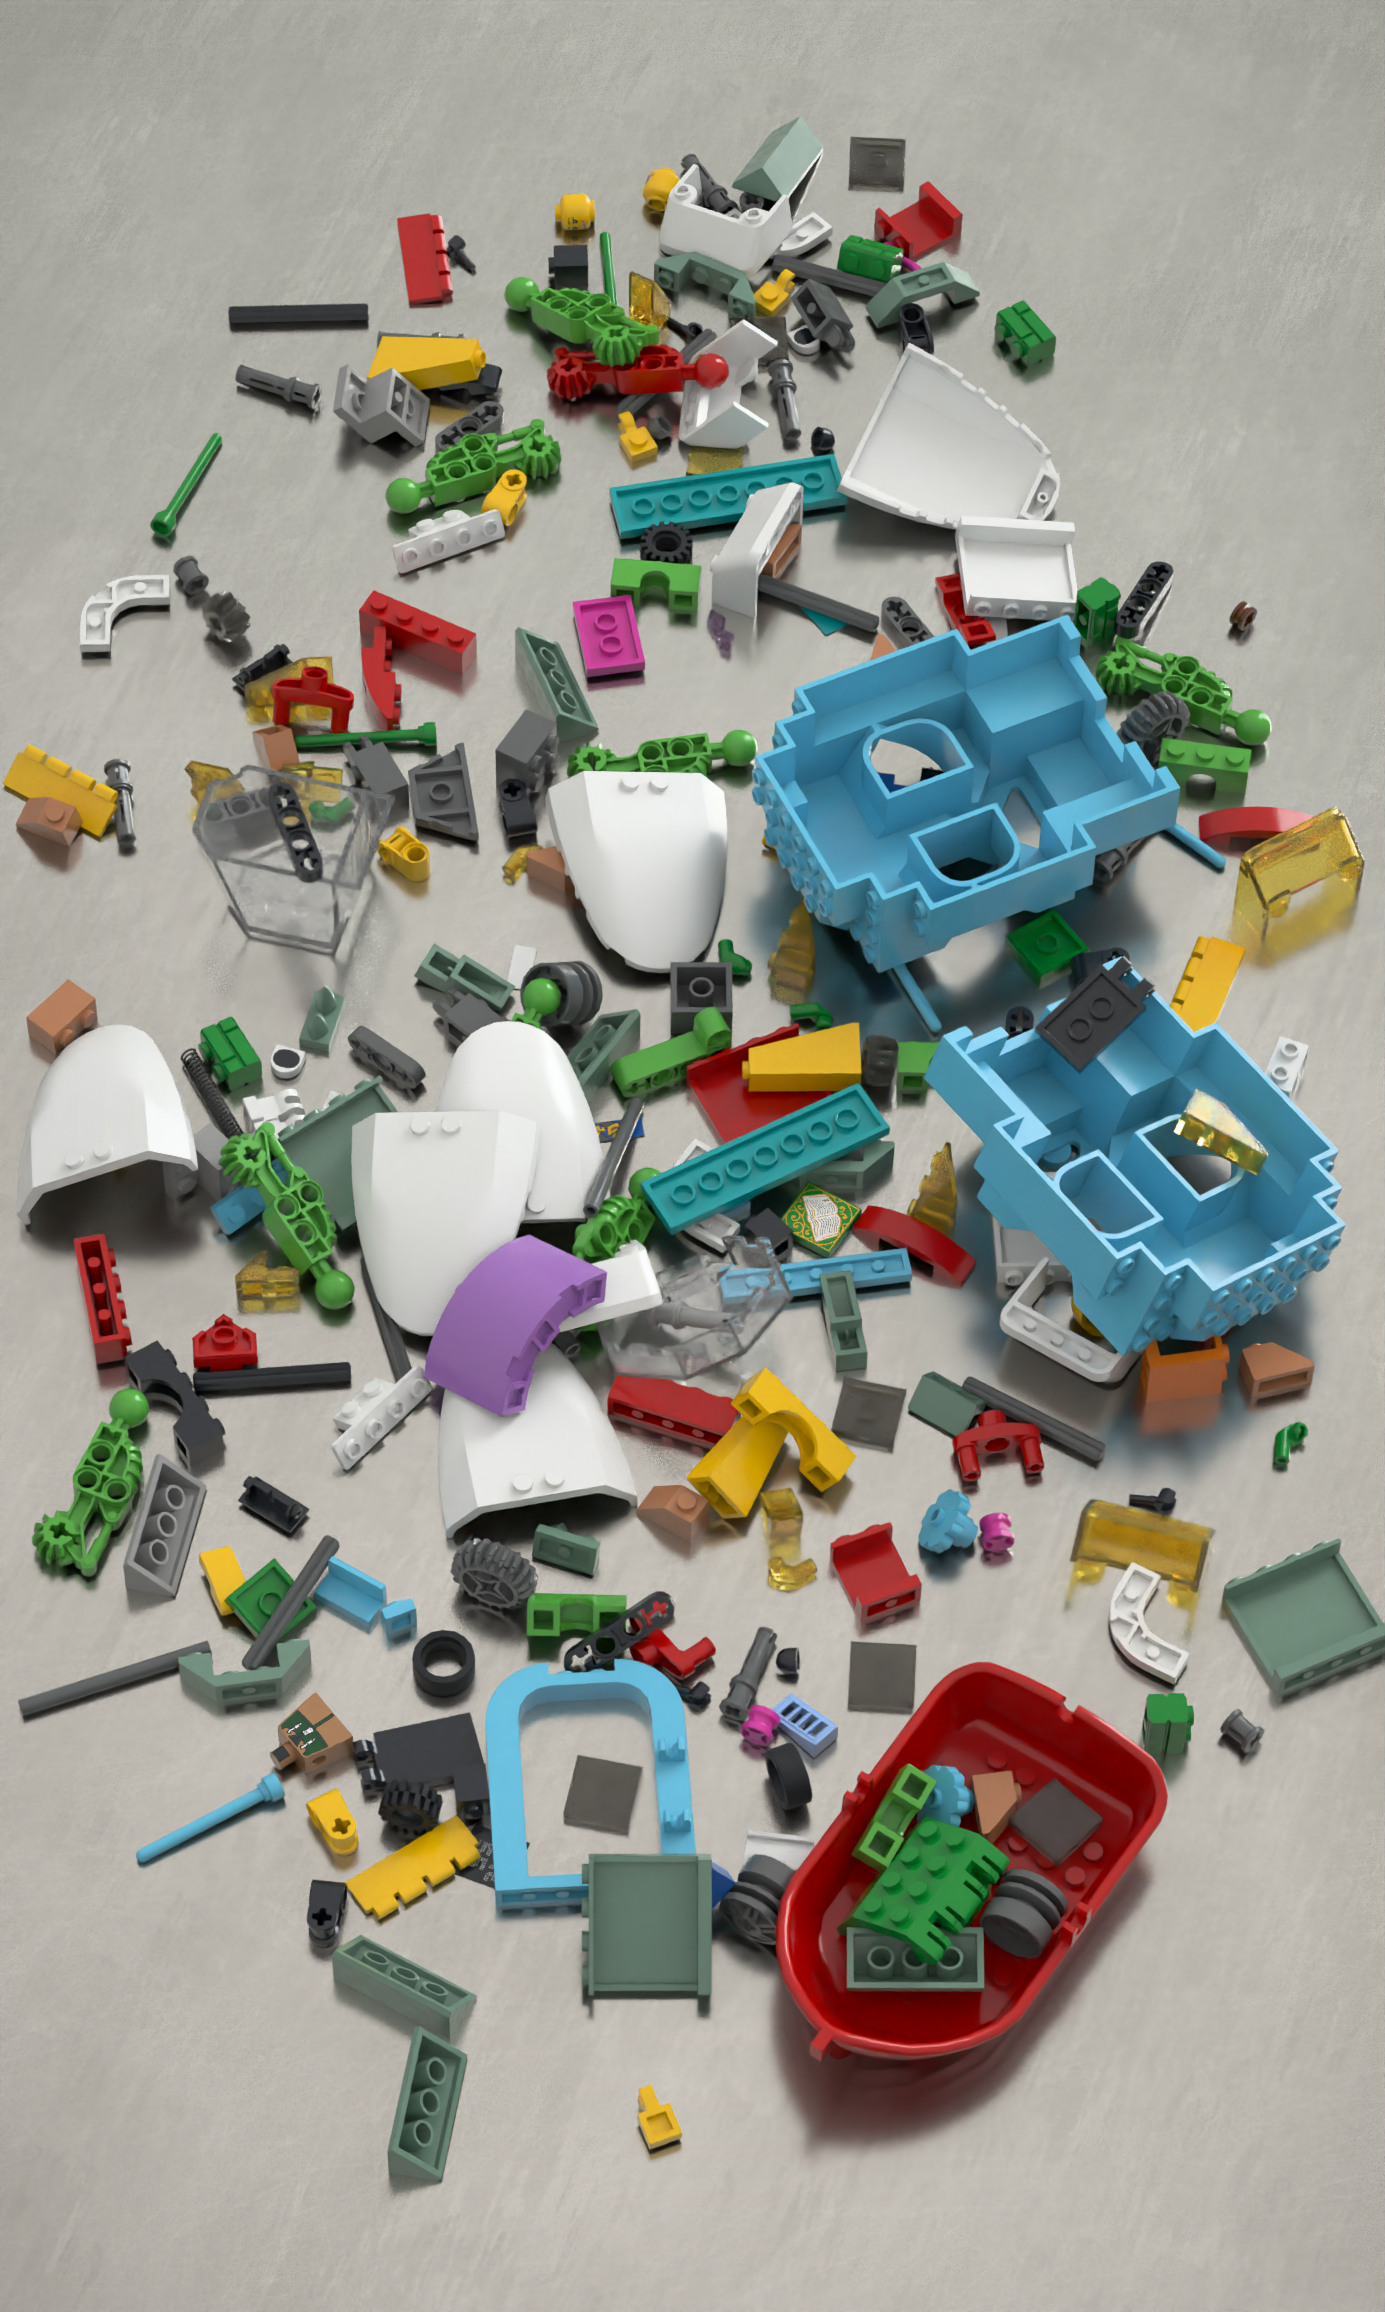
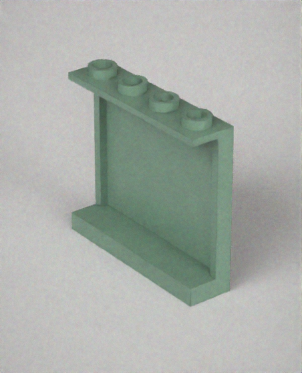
M381 1076L372 1081L369 1077L365 1078L355 1085V1091L347 1096L344 1093L339 1094L328 1103L330 1106L320 1112L319 1109H315L303 1118L305 1122L295 1127L291 1124L277 1134L279 1136L278 1141L285 1149L286 1155L295 1167L303 1168L310 1179L322 1187L323 1200L326 1203L325 1209L326 1211L330 1210L332 1214L330 1219L336 1225L337 1230L334 1233L337 1235V1239L357 1227L352 1188V1126L374 1113L398 1112L380 1087V1083L383 1080Z
M1339 1538L1331 1542H1320L1311 1550L1302 1554H1291L1283 1562L1273 1566L1265 1565L1254 1574L1244 1578L1236 1577L1224 1586L1222 1604L1277 1695L1385 1650V1622H1382L1339 1553L1341 1546Z
M589 1854V1864H582V1884H589V1897H582V1918H589V1931H582V1952H589V1965H582V1985H589V1995H594V1991H698V1995H712L711 1854Z

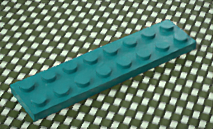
M835 454L609 488V497L621 539L644 536L646 528L650 530V525L652 524L659 527V522L664 521L665 526H669V521L674 522V527L681 524L683 529L739 521L746 510V503L751 494L755 495L758 490L791 482L804 488L803 511L847 504V495L837 491L842 477Z
M858 1082L641 1182V1191L669 1233L673 1235L890 1134V1127Z

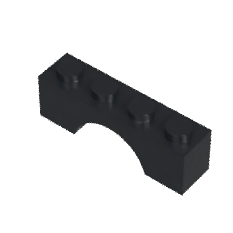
M157 1340L124 1357L126 1375L138 1391L144 1394L145 1397L159 1396L167 1398L176 1403L182 1410L179 1420L173 1426L174 1444L190 1467L224 1449L223 1436L226 1433L222 1423L218 1418L213 1419L211 1417L204 1397L202 1395L197 1396L192 1390L193 1384L186 1372L180 1373L176 1367V1359L169 1349L164 1350Z

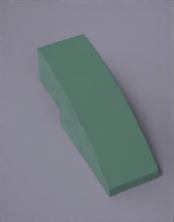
M435 943L414 975L416 978L444 993L451 987L457 989V991L465 996L470 993L478 1000H484L491 1009L497 1011L502 1009L515 988L513 984L465 954L459 959Z
M851 1270L819 1274L827 1331L836 1372L867 1368L868 1352Z

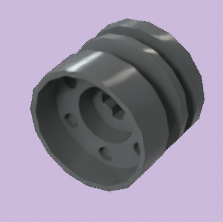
M582 961L539 963L530 968L523 977L520 998L524 1011L526 1007L523 1004L522 995L525 987L532 980L538 978L550 979L557 984L561 991L562 999L560 1006L553 1014L541 1018L539 1022L541 1027L585 1024L592 1020L600 1010L603 999L600 978L590 965Z
M755 1854L749 1857L738 1874V1882H735L733 1887L720 1901L719 1908L722 1915L730 1925L752 1940L763 1944H776V1923L780 1901L795 1871L779 1860L766 1855Z
M1011 1869L1004 1875L1001 1884L996 1889V1897L990 1900L979 1918V1926L983 1927L984 1935L1004 1951L1017 1957L1027 1959L1038 1958L1050 1941L1052 1930L1059 1925L1060 1919L1065 1915L1068 1909V1900L1057 1886L1043 1876L1029 1870Z

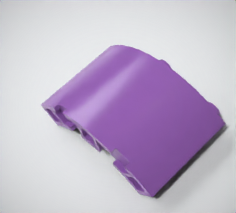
M531 1235L517 1238L501 1246L481 1261L456 1288L434 1331L425 1359L424 1378L501 1417L525 1410L529 1387L536 1371L532 1369V1365L540 1351L545 1353L550 1343L560 1332L559 1325L569 1316L575 1318L584 1310L604 1302L607 1272Z

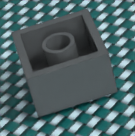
M527 709L523 712L495 749L496 787L499 788L500 784L507 779H517L524 784L528 798L534 791L538 792L540 790L544 777L549 771H554L559 762V755H557L559 737L557 736L556 722Z
M671 962V1034H686L693 1031L695 1016L701 1010L709 1007L718 1008L732 1033V962Z

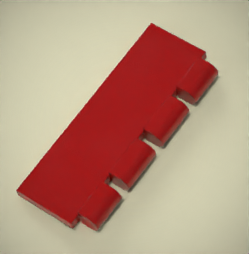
M429 213L397 218L409 304L443 300V297L451 296L453 294L442 217L440 215L430 216Z

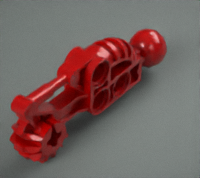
M664 344L642 347L640 357L634 359V362L631 364L625 363L623 367L621 365H615L614 367H611L610 364L601 365V362H587L588 360H597L593 351H568L567 348L560 347L555 349V361L547 369V380L552 395H557L559 399L567 397L570 401L574 397L582 398V394L591 393V387L594 384L608 383L614 385L617 391L622 394L684 392L686 380H696L704 388L715 389L721 387L729 376V366L726 360L718 354H704L698 358L695 364H684L683 354L679 353L675 348Z

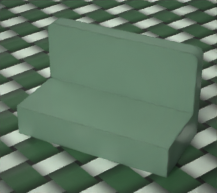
M932 1371L922 1375L910 1400L908 1409L957 1436L967 1431L973 1416L982 1413L988 1401L964 1390L956 1383Z

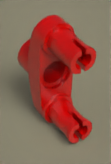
M317 666L305 667L302 669L301 678L280 679L272 684V698L274 699L272 721L280 725L288 724L290 721L291 702L293 701L331 708L330 731L335 734L347 733L350 710L353 709L354 695L346 688L328 683V671Z
M990 1410L982 1413L977 1418L979 1427L958 1434L951 1442L954 1455L959 1459L963 1480L967 1482L978 1480L981 1477L977 1454L1021 1449L1027 1473H1038L1045 1466L1040 1449L1042 1439L1039 1428L1028 1423H1007L1005 1413L1000 1410Z
M655 1601L654 1609L647 1615L644 1609L640 1610L646 1616L648 1624L653 1623L650 1621V1615L656 1611H660L662 1614L666 1613L667 1603L660 1604L658 1601ZM629 1618L634 1633H638L642 1629L641 1621L637 1618ZM660 1628L629 1647L634 1661L651 1667L658 1663L671 1675L681 1680L693 1674L697 1666L716 1654L714 1644L706 1636L687 1650L682 1651L673 1644Z

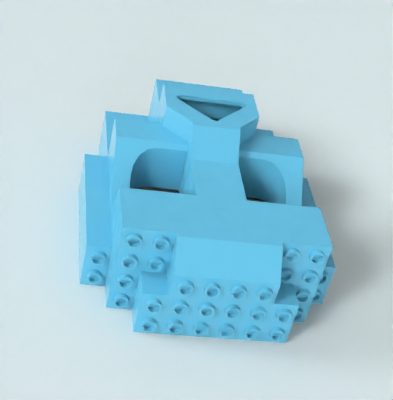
M1068 615L970 650L958 629L794 688V702L791 703L793 716L775 722L774 736H772L774 749L755 756V769L752 770L754 788L751 789L755 804L757 806L761 805L765 811L767 829H764V836L768 845L774 846L782 868L788 869L794 888L802 892L807 910L810 913L814 912L818 921L822 924L843 930L850 929L853 939L855 941L859 940L863 946V953L869 964L873 963L878 973L941 950L955 936L1026 910L1038 913L1075 898L1076 890L1092 885L1096 855L1176 825L1180 795L1179 785L1166 766L1156 770L1153 769L1136 741L1123 745L1105 717L1107 697L1079 655L1081 635ZM883 739L920 751L939 765L944 773L890 793L873 767L871 757L879 740ZM1012 791H1019L1023 795L1041 824L1039 848L1019 842L1015 831L1003 814V809ZM967 857L992 865L998 863L1003 865L1002 868L967 881L952 880L941 874L938 868Z
M1121 957L1103 964V966L1109 970ZM1133 969L1122 981L1133 990L1143 978ZM1154 992L1147 1000L1142 1002L1146 1005V1011L1080 1074L1035 1032V1028L1007 1040L1009 1034L1002 1027L972 1039L973 1033L966 1026L943 1035L924 1079L984 1143L973 1166L985 1179L977 1198L1004 1228L1033 1231L1072 1273L1074 1304L1123 1357L1134 1351L1139 1353L1154 1340L1163 1341L1169 1336L1172 1339L1205 1341L1215 1335L1220 1337L1231 1327L1237 1324L1242 1326L1253 1316L1259 1313L1262 1315L1266 1314L1274 1305L1280 1302L1285 1304L1292 1300L1297 1294L1296 1288L1299 1282L1307 1274L1313 1271L1320 1272L1329 1264V1256L1332 1250L1340 1244V1236L1346 1226L1332 1211L1338 1204L1336 1199L1342 1190L1341 1185L1329 1174L1334 1168L1333 1162L1339 1150L1216 1022L1194 1032ZM1066 998L1046 1006L1038 1024ZM1067 1144L1076 1146L1079 1151L1078 1159L1061 1167L1053 1179L1048 1178L1037 1166L1040 1158L1063 1148ZM1188 1154L1231 1158L1230 1181L1199 1195L1165 1158ZM1086 1218H1093L1106 1233L1097 1231Z

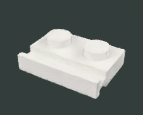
M748 1830L743 1866L749 1857L758 1854L775 1858L796 1872L812 1851L814 1838Z

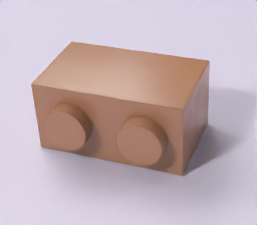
M68 979L26 1017L28 1035L56 1055L63 1047L71 1044L84 1028L90 1027L95 1022L97 1017L96 999Z

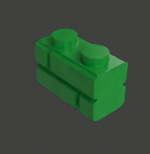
M850 235L841 244L837 270L888 283L892 278L899 276L904 249L869 239L863 240L862 237Z
M1024 300L1013 304L1011 308L1007 307L998 311L994 327L995 334L999 340L1007 342L1016 359L1020 358L1029 367L1039 362L1040 359L1044 360L1055 353L1056 336Z
M1102 577L1093 581L1090 586L1087 585L1078 590L1076 596L1074 625L1081 635V640L1090 647L1101 642L1102 638L1106 639L1115 633V618L1118 613V603L1121 599L1119 589Z
M230 1016L219 1021L216 1025L212 1024L201 1030V1043L198 1044L199 1052L205 1061L210 1059L214 1065L212 1070L219 1083L224 1081L228 1089L233 1091L244 1086L245 1083H251L261 1078V1060L233 1017Z
M1170 1693L1167 1697L1164 1694H1149L1146 1697L1141 1730L1143 1750L1149 1755H1162V1752H1165L1166 1755H1181L1185 1742H1191L1194 1710L1193 1706H1187V1698L1184 1693Z

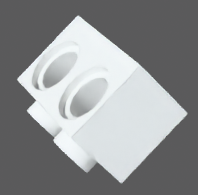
M1280 1036L1265 1074L1292 1101L1306 1067L1309 1045Z

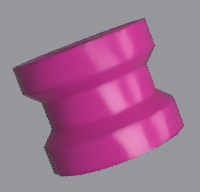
M992 1513L980 1519L979 1528L984 1533L982 1545L985 1550L997 1552L1012 1547L1015 1540L1014 1534L1009 1530L1012 1525L1009 1515L1005 1513Z
M753 1705L748 1712L749 1720L743 1723L740 1733L753 1744L767 1746L773 1738L772 1730L776 1729L780 1723V1717L770 1708Z

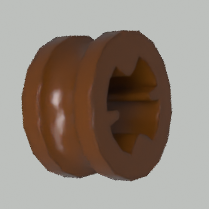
M1245 601L1240 602L1235 607L1229 619L1232 625L1238 624V629L1241 631L1246 630L1253 623L1257 615V609L1254 607L1249 608L1248 603Z

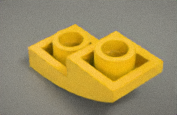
M227 1546L200 1553L199 1564L211 1585L210 1594L222 1616L234 1613L224 1600L246 1581L231 1547Z

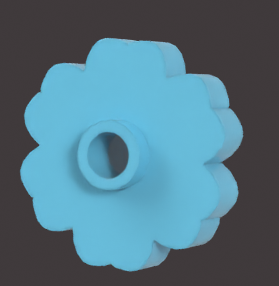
M951 1489L940 1494L936 1504L929 1506L926 1515L922 1519L921 1525L923 1528L918 1536L920 1545L938 1554L949 1549L951 1545L955 1547L962 1546L963 1548L971 1545L976 1538L978 1527L974 1524L973 1519L967 1516L971 1508L969 1498L959 1491L955 1492Z
M931 1765L923 1773L937 1782L922 1809L918 1811L917 1822L926 1816L959 1827L961 1817L969 1814L973 1809L974 1795L970 1789L964 1786V1776L955 1767Z

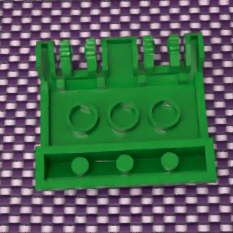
M925 1816L907 1832L888 1868L876 1874L837 1927V1931L839 1934L847 1936V1927H863L910 1943L918 1961L936 1966L952 1943L933 1923L936 1921L953 1935H959L963 1929L962 1926L967 1924L980 1906L981 1900H984L988 1895L986 1887L971 1876L970 1872L973 1871L990 1884H996L1000 1878L999 1875H1002L1009 1866L1010 1860L980 1834Z

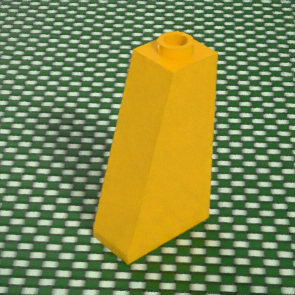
M382 336L367 380L393 367L418 390L473 381L478 379L481 368L485 367L486 354L482 351L478 339Z
M849 1023L749 1048L748 1061H742V1078L748 1079L749 1092L841 1091L858 1082L861 1084L859 1023Z
M742 1416L691 1470L686 1479L703 1497L709 1500V1504L723 1519L747 1517L788 1431L773 1422H761L752 1425Z

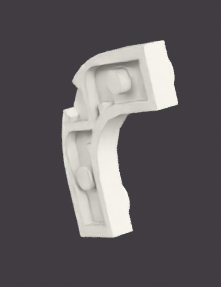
M734 208L725 215L738 219L742 213ZM812 212L792 225L793 230L769 258L774 259L777 254L791 258L797 257L830 237L833 227L815 212Z
M169 575L123 577L105 585L106 588L95 597L92 595L86 602L81 614L80 651L110 652L111 625L119 612L139 605H170Z
M694 1139L677 1160L674 1167L714 1148ZM718 1213L684 1230L696 1239L724 1253L740 1232V1224Z
M1131 1562L1116 1587L1111 1600L1109 1624L1113 1639L1120 1651L1136 1666L1175 1684L1189 1661L1190 1653L1160 1639L1145 1624L1143 1612L1160 1583L1161 1575Z

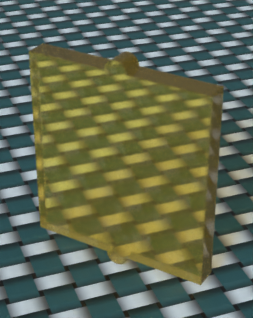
M693 446L692 453L688 454L689 463L686 476L743 468L741 460L745 446L738 449Z

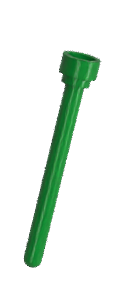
M602 232L599 238L605 294L610 296L611 302L618 306L611 236L608 232Z
M220 433L212 434L167 508L155 514L150 526L156 534L163 537L171 535L176 527L175 515L222 442V435Z
M424 722L423 726H418V729L297 736L294 739L296 747L299 748L336 746L350 742L352 745L360 744L359 738L364 735L368 736L372 743L419 741V744L425 743V746H437L436 722Z

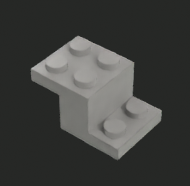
M348 364L339 368L333 412L370 443L395 431L415 447L424 443L430 399L393 367L368 380Z
M209 1123L193 1135L198 1170L191 1171L190 1168L183 1164L162 1161L165 1192L173 1200L182 1194L190 1192L195 1184L198 1183L218 1202L241 1185L240 1181L232 1185V1177L230 1175L222 1176L226 1168L218 1165L219 1159L222 1157L220 1150L225 1144H228L229 1140Z

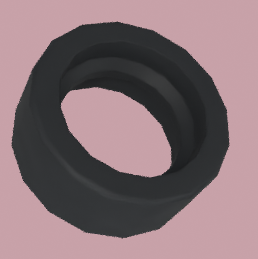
M449 1630L430 1632L421 1638L414 1648L412 1663L415 1680L425 1691L433 1695H453L467 1688L472 1681L475 1672V1654L471 1643L463 1635ZM445 1649L460 1654L463 1658L462 1669L453 1675L445 1677L436 1676L428 1672L424 1665L425 1658L434 1651Z
M786 1743L766 1750L765 1762L768 1775L782 1807L785 1810H790L810 1803L812 1801V1788L802 1757L794 1744Z

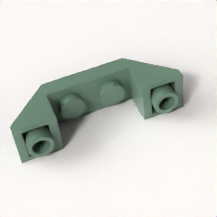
M697 252L671 256L655 261L654 283L679 293L689 278L693 279L698 283L728 294L729 314L750 323L755 321L756 299L745 272Z
M941 262L892 278L866 304V310L876 327L880 328L898 322L899 310L905 304L943 292H947L953 303L956 304L980 296V291L969 273L946 262Z
M878 1139L863 1146L862 1161L850 1159L831 1161L791 1181L799 1188H804L809 1181L821 1188L863 1189L893 1165L895 1141Z
M290 1639L284 1643L276 1644L279 1667L261 1666L255 1670L243 1672L227 1671L221 1675H214L211 1653L193 1652L186 1656L178 1657L180 1679L216 1703L280 1695L289 1688L311 1662L309 1639Z

